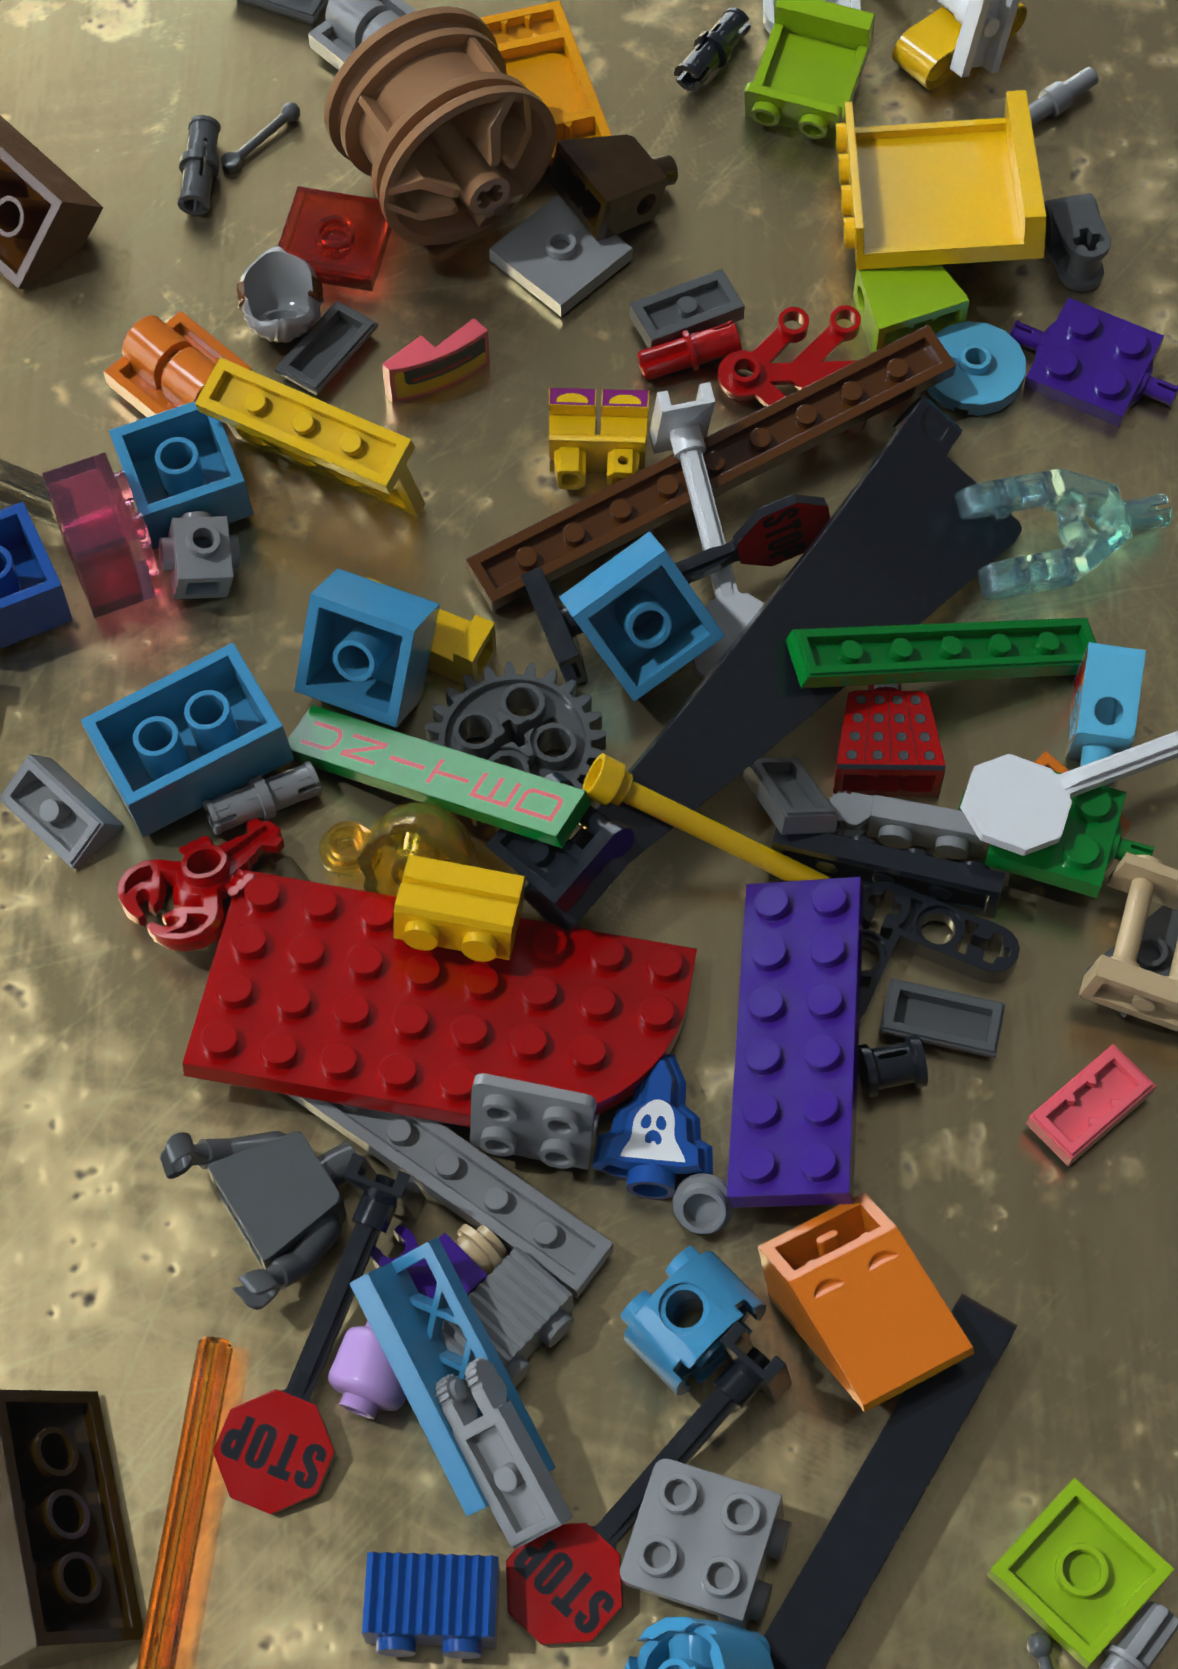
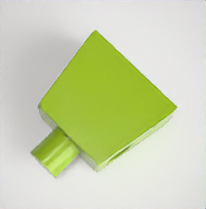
M942 265L856 270L853 291L854 302L861 315V324L870 353L928 324L936 334L949 325L966 321L970 300Z

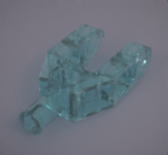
M1055 469L986 481L962 489L955 495L958 511L962 519L995 515L996 520L1007 518L1014 511L1044 506L1045 511H1053L1058 519V534L1062 544L1065 546L1064 549L1009 558L991 563L978 570V582L982 596L987 601L1072 586L1131 538V532L1168 527L1172 518L1171 507L1158 509L1159 505L1169 503L1168 498L1163 493L1123 501L1117 485L1065 469ZM1085 516L1095 523L1097 530L1092 529L1087 524Z

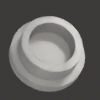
M706 1173L694 1174L684 1179L678 1185L673 1197V1211L677 1220L686 1229L697 1234H710L721 1230L730 1221L734 1208H731L726 1197L727 1184L717 1176Z

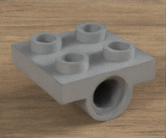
M329 0L325 13L326 21L308 33L310 48L339 70L351 53L370 35L391 21L416 10L403 0Z

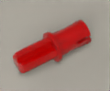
M730 320L727 323L689 334L687 330L682 331V338L640 350L637 353V363L643 378L651 380L691 367L693 372L697 371L700 364L726 357L732 352L742 350L736 325L733 323V320Z

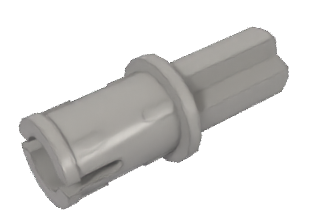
M1153 1601L1147 1602L1117 1645L1108 1644L1105 1648L1104 1653L1107 1659L1099 1669H1150L1178 1630V1619L1165 1606Z

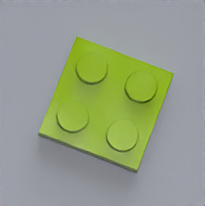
M1074 1477L992 1566L987 1576L1074 1659L1087 1669L1175 1569Z

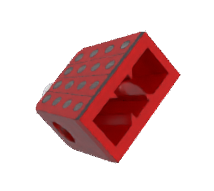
M901 683L868 685V690H853L849 692L832 793L837 794L838 791L841 793L846 791L847 794L854 792L885 797H939L946 768L929 696L923 691H902Z

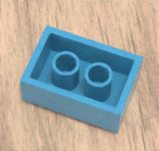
M234 643L81 719L97 756L143 838L202 808L204 800H211L248 784L250 778L258 775L263 776L294 760L283 725Z

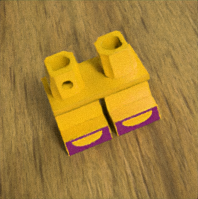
M549 388L550 471H555L559 489L579 490L581 487H584L586 484V472L607 473V487L645 468L650 390L602 389L600 435H596L597 389Z

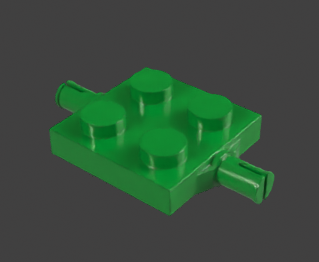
M1101 786L1071 798L1072 803L1065 827L1057 844L1025 856L990 844L984 864L1097 898L1105 872L1112 865L1114 859L1121 861L1127 852L1134 855L1152 856L1155 846H1149L1121 837L1120 816L1127 792ZM965 791L963 792V795H962V798H961V802H960V805H959V808H958V810H960V811H962L961 808H960V806H961V803H962V800H963Z

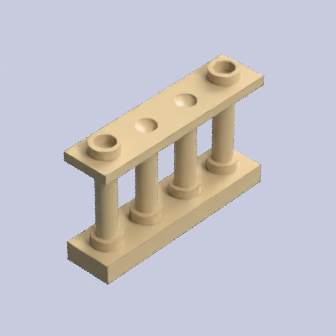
M1127 852L1109 875L1107 886L1128 893L1113 956L1108 957L1102 954L1083 976L1078 997L1178 1032V939L1169 976L1145 970L1136 962L1151 901L1178 910V870L1166 866L1156 857L1134 855Z

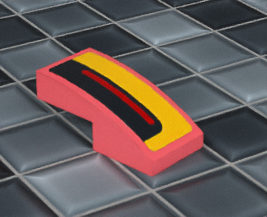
M473 318L436 347L420 335L382 364L385 396L392 402L413 399L444 389L475 373L490 362L488 330Z

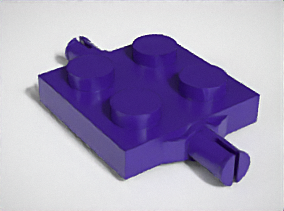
M1068 297L1057 320L1045 332L1023 324L1018 320L1015 321L1009 335L1020 345L1036 351L1035 361L1025 379V389L1117 427L1121 426L1129 408L1140 400L1142 395L1167 404L1169 407H1172L1178 395V385L1176 386L1151 376L1153 362L1162 346L1164 335Z

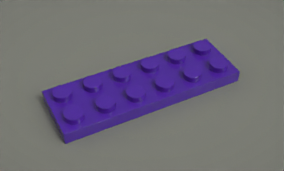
M861 877L746 884L726 1196L731 1208L853 1204L864 887Z

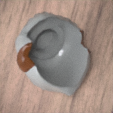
M280 246L272 247L262 253L257 260L247 267L240 282L237 283L238 309L244 313L243 319L248 322L247 327L258 337L265 338L269 342L289 343L294 338H300L301 334L307 333L312 323L316 322L321 316L320 306L324 303L322 282L318 279L314 269L305 260L287 253Z

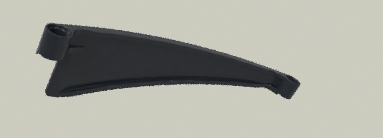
M924 394L918 397L894 423L891 429L895 433L876 456L823 529L707 676L627 771L633 775L632 781L695 811L846 687H800L785 641L792 629L920 624L1016 541L1022 531L1020 522L946 456L963 430ZM621 802L619 805L609 803L603 806L600 804L596 808L610 820L618 819L635 833V840L629 852L618 859H612L567 913H564L529 882L524 889V901L549 923L555 924L569 932L584 917L625 867L674 827L624 802ZM581 827L571 838V841L581 849H584L593 836Z

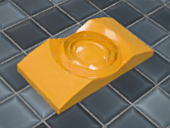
M560 0L480 17L496 39L498 50L506 64L507 75L518 79L528 90L539 96L554 117L556 143L548 166L553 164L558 141L612 136Z

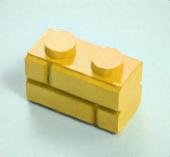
M409 855L394 907V938L404 940L410 947L423 951L432 950L436 947L462 951L468 958L480 962L491 961L494 958L510 960L523 909L525 876Z

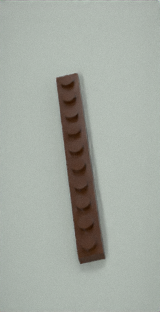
M928 324L703 438L706 447L703 457L714 498L954 376L955 362ZM672 454L466 558V568L491 610L494 611L528 593L521 574L541 566L551 582L692 510L681 461Z

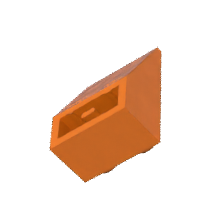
M865 1192L854 1197L853 1204H840L758 1246L770 1301L864 1412L974 1354L972 1344L897 1226Z

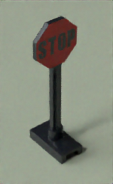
M798 494L789 495L757 509L732 536L733 539L729 543L704 550L676 562L675 565L689 584L716 573L737 561H740L741 564L773 567L806 551L829 521V507L824 497ZM541 566L521 574L532 606L565 682L574 679L577 685L587 681L588 676L580 644L576 637L584 632L573 619L565 605H562L560 598Z
M356 1153L352 1154L343 1175L361 1198L351 1220L355 1223V1226L290 1381L284 1390L274 1389L231 1408L213 1449L214 1457L230 1498L271 1515L319 1495L336 1451L319 1407L312 1403V1396L355 1296L349 1283L363 1276L380 1234L386 1235L394 1214L417 1221L426 1197L410 1174L399 1170L396 1179L376 1174L366 1158Z
M738 1321L720 1339L730 1364L713 1382L716 1389L596 1526H589L587 1523L563 1524L516 1548L507 1558L508 1613L541 1645L594 1642L623 1608V1588L620 1576L621 1554L618 1553L616 1546L636 1522L655 1464L661 1459H671L687 1464L736 1406L742 1409L757 1391H760L776 1403L792 1384L786 1363L777 1355L770 1361L762 1352L755 1348L751 1343L747 1329Z

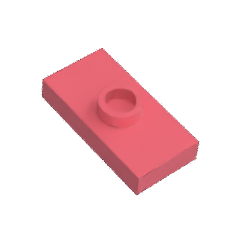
M1112 1044L1029 1115L1026 1125L1069 1167L1153 1094L1156 1085Z

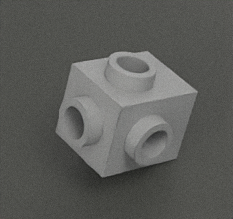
M193 511L181 515L180 518H172L168 537L160 538L159 559L161 570H170L173 599L223 598L228 596L234 578L233 568H239L240 546L238 536L229 535L227 516L212 517L208 512Z

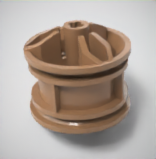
M438 6L417 10L391 21L370 35L351 53L337 72L328 91L324 108V124L329 139L338 152L350 160L358 170L372 177L373 191L380 202L382 214L390 227L401 238L421 245H442L463 240L489 228L507 216L538 184L551 161L556 143V124L549 108L539 96L528 90L522 82L507 75L506 64L498 50L496 39L482 19L474 13L458 7Z

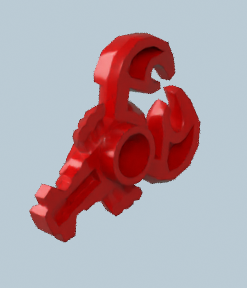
M255 818L247 822L248 833L237 836L219 846L214 845L209 836L200 837L198 840L189 842L186 846H181L178 851L184 856L182 861L162 859L142 861L126 870L119 880L118 899L120 905L130 920L141 926H146L147 920L141 910V906L149 902V912L156 916L162 910L168 886L173 887V905L175 910L162 915V922L166 926L150 922L146 926L148 933L156 943L169 950L189 952L204 949L220 939L225 923L223 901L228 896L231 898L238 896L240 891L245 889L246 884L254 878L252 873H247L243 870L250 871L259 860L258 856L263 851L279 853L285 847L281 829L269 820L262 822Z

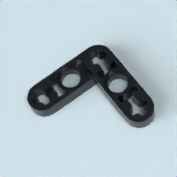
M887 881L874 882L864 889L862 947L871 949L876 954L878 963L870 970H861L859 1028L867 1016L896 948L980 982L993 984L1000 983L1009 978L1014 971L1020 951L1018 939L1010 930L999 924L896 883ZM882 902H887L892 905V911L886 915L880 929V934L870 930L873 924L875 908H879ZM929 921H942L951 928L954 937L944 944L931 943L923 936L922 926ZM964 932L972 935L965 954L958 952ZM990 945L1000 948L999 957L995 959L994 963H988L983 960L984 951Z

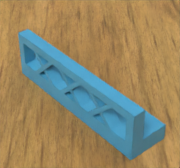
M438 1237L349 1283L466 1516L486 1508L489 1504L453 1435V1430L442 1411V1405L438 1403L439 1400L435 1396L437 1395L435 1388L437 1387L436 1383L439 1382L438 1380L449 1374L459 1375V1378L464 1380L465 1385L468 1386L465 1380L466 1375L464 1374L466 1371L465 1367L475 1359L484 1357L485 1360L488 1359L491 1364L493 1363L494 1368L497 1369V1374L502 1377L507 1387V1402H512L548 1471L550 1472L556 1468ZM426 1259L437 1281L434 1299L418 1292L407 1271V1268ZM444 1319L460 1326L466 1338L463 1356L447 1349L441 1337ZM477 1407V1418H479L483 1414L480 1408Z

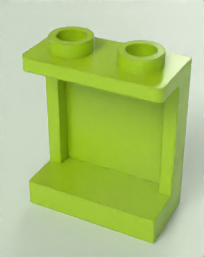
M776 0L772 31L753 83H747L744 91L745 116L753 118L756 122L765 126L781 125L800 130L804 135L811 138L821 139L826 137L836 140V123H845V102H852L873 43L875 13L824 0Z

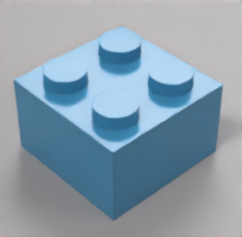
M196 401L109 430L121 468L152 550L159 548L160 538L168 537L172 518H180L185 513L204 511L210 513L212 517L227 516L228 524L254 515L245 480L222 422L201 413L195 405Z
M650 531L559 597L634 702L725 637L671 557Z
M337 568L310 594L294 691L396 728L421 701L440 604Z

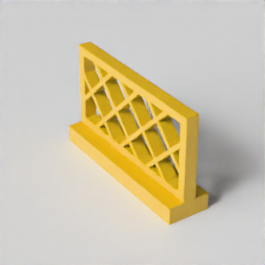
M219 358L195 402L196 407L201 413L226 423L235 438L411 515L420 516L425 502L407 466V462L415 449L410 438L226 359Z

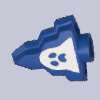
M666 1054L663 1059L658 1061L649 1075L635 1087L633 1100L616 1110L611 1131L599 1135L597 1139L592 1168L610 1176L626 1179L627 1192L640 1198L667 1199L674 1196L676 1184H680L687 1177L700 1173L713 1175L712 1146L701 1140L700 1118L685 1105L686 1081L675 1055Z

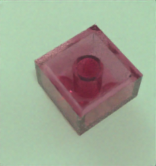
M104 452L42 473L62 539L93 617L97 618L155 598L150 576L159 574V569L149 545L152 542L141 512L136 513L133 506V494L124 471L120 470L113 473Z

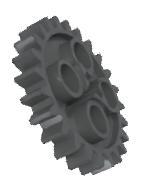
M512 662L506 663L504 675L496 676L489 666H484V681L478 683L474 678L466 674L463 676V693L448 687L445 690L448 706L434 704V722L425 725L426 741L540 777H545L552 772H559L569 779L574 787L582 789L585 777L595 759L600 754H605L602 750L606 749V732L600 731L602 729L601 712H591L592 697L590 694L576 697V681L574 679L567 681L559 687L557 685L556 669H551L542 679L536 677L535 663H530L527 666L524 675L516 674ZM520 709L533 711L532 714L527 716L512 714ZM472 737H483L487 739L485 742L480 744H471L465 742L467 739ZM551 749H559L565 752L564 755L558 757H550L543 753ZM472 819L474 826H478L482 823L480 821ZM495 827V832H497L500 828Z

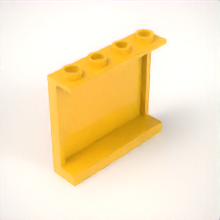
M1026 90L1006 91L1004 118L855 127L852 102H845V123H836L835 126L836 151L838 154L839 185H841L842 217H845L843 218L845 249H855L856 270L1044 258L1046 211Z

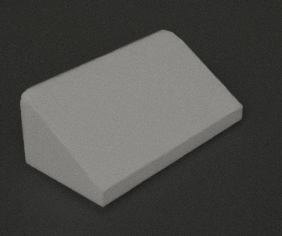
M29 754L0 794V801L71 868L77 869L117 835L123 827V823L56 761L49 757Z

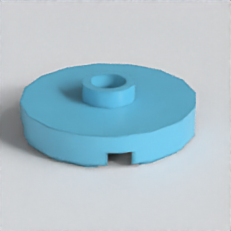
M965 321L949 325L935 334L956 364L954 376L926 389L928 394L942 407L952 411L957 407L962 410H968L967 415L982 416L998 412L1015 401L1025 379L1026 358L1019 343L1005 330L988 323Z

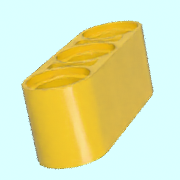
M1019 2L1008 40L1019 31L1025 22L1027 8L1021 2ZM942 6L903 33L894 46L892 60L927 90H934L958 75L950 69L962 25L955 20L952 12Z

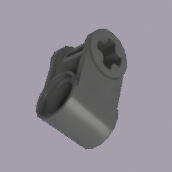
M1091 193L1044 201L1046 211L1045 246L1056 268L1059 280L1067 288L1078 292L1095 289L1102 282L1104 276L1102 259L1108 254L1111 246V237L1102 221L1095 197Z

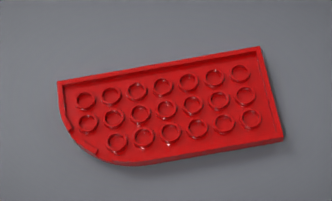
M243 870L247 873H252L254 878L246 884L245 889L240 891L238 896L232 897L182 1067L183 1076L467 1127H470L471 1095L474 1078L477 1074L485 1073L588 1094L596 1100L595 1115H600L632 1096L635 1092V1087L649 1075L658 1061L672 1051L682 1029L687 1010L697 949L575 927L568 932L552 923L520 918L510 960L494 958L491 961L480 962L468 958L462 951L442 947L423 951L410 947L404 940L395 939L394 907L397 896Z

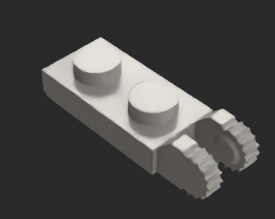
M838 791L837 794L832 793L831 798L828 797V801L839 815L835 833L829 834L846 838L850 836L876 837L881 844L897 849H906L912 845L932 848L938 855L950 859H965L968 856L980 857L983 841H980L966 816L960 810L880 795L871 796L854 792L847 794L846 791L844 793Z
M482 1357L468 1363V1366L465 1367L466 1371L464 1374L466 1375L465 1380L468 1386L465 1385L464 1380L459 1378V1375L449 1374L436 1383L435 1391L437 1395L435 1396L439 1400L438 1403L442 1405V1411L453 1430V1435L510 1547L516 1549L563 1525L573 1515L512 1402H507V1387L502 1377L497 1374V1369L494 1368L493 1363L491 1364L488 1359L485 1360ZM477 1405L483 1414L479 1418H477Z

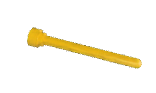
M604 753L595 759L585 777L582 790L587 792L591 800L603 806L609 803L619 805L621 802H624L786 882L831 879L825 874L632 781L633 775L625 771V764Z

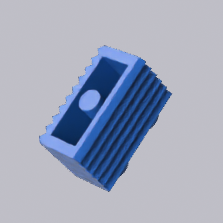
M368 1552L362 1635L365 1643L377 1644V1654L392 1657L414 1656L416 1654V1645L443 1646L442 1655L456 1659L480 1658L482 1656V1647L496 1648L500 1580L499 1557L494 1555L471 1556L466 1554L432 1555L428 1553Z

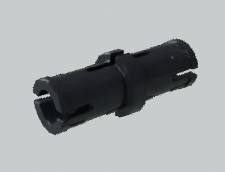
M735 7L728 8L709 31H703L695 39L694 48L691 53L674 70V76H680L676 81L683 89L697 92L716 68H722L730 60L731 51L735 45L751 29V23H745L749 20V17L744 11Z

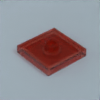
M298 186L278 246L287 253L305 260L314 269L318 279L323 284L372 292L392 228L382 214L378 199Z

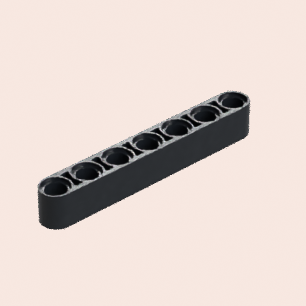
M961 1294L951 1313L972 1344L974 1354L909 1388L902 1395L764 1635L770 1645V1656L774 1669H825L1004 1353L1018 1326L1017 1324L965 1294Z

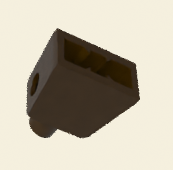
M628 134L568 139L557 142L549 183L595 240L601 241L654 219L659 214L666 186L674 185L678 179V169L675 160L670 155L652 158L636 138Z

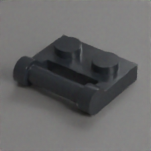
M552 772L544 777L574 787L573 783L559 772ZM590 805L578 825L593 836L584 849H581L570 839L567 840L563 848H559L501 828L485 846L519 875L525 876L526 881L564 913H567L612 859H618L629 852L635 840V833L618 819L610 820Z

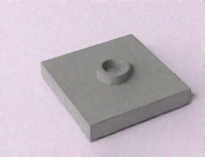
M558 194L489 248L490 261L559 316H563L632 260L633 248L617 235L596 241Z

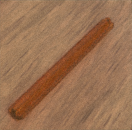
M202 1337L197 1344L136 1669H175L213 1463V1449L217 1441L233 1353L230 1341L220 1337Z

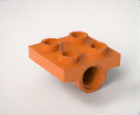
M180 311L166 323L155 315L146 316L136 322L128 331L123 341V357L107 368L104 374L107 384L146 417L196 401L220 357L251 371L252 368L185 313Z

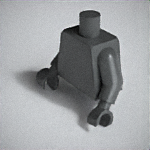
M271 1131L235 1138L201 1139L197 1144L193 1143L189 1133L181 1132L169 1138L165 1150L161 1153L160 1160L168 1179L179 1177L193 1165H199L202 1169H208L214 1188L262 1269L253 1270L240 1276L238 1279L243 1286L232 1289L248 1307L259 1310L268 1305L280 1290H284L310 1274L340 1237L342 1223L346 1219L347 1214L337 1187L348 1182L343 1175L352 1154L356 1153L349 1141L346 1140L317 1157L301 1131H294L289 1134Z

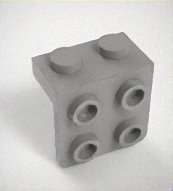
M481 1073L475 1076L472 1085L470 1144L496 1156H510L513 1154L542 1160V1162L554 1168L566 1169L577 1167L588 1170L601 1114L595 1115L596 1100L588 1094Z
M671 1459L659 1460L653 1468L620 1567V1576L623 1583L631 1588L717 1615L719 1622L737 1624L749 1630L751 1620L762 1623L773 1587L772 1584L763 1582L771 1558L782 1560L792 1522L783 1520L782 1494Z

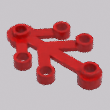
M849 305L836 307L831 312L829 326L792 362L772 363L790 343L802 341L808 333V314L799 307L784 309L779 314L777 328L753 351H735L728 354L721 361L718 369V382L721 389L733 400L747 402L756 399L767 407L786 397L774 385H793L800 390L857 361L825 360L843 342L851 341L858 335L861 324L860 313ZM841 319H847L852 322L853 326L843 328L836 322ZM796 321L802 327L799 329H789L785 326V323ZM748 370L753 374L749 377H741L735 371ZM867 420L844 431V433H859L865 428Z

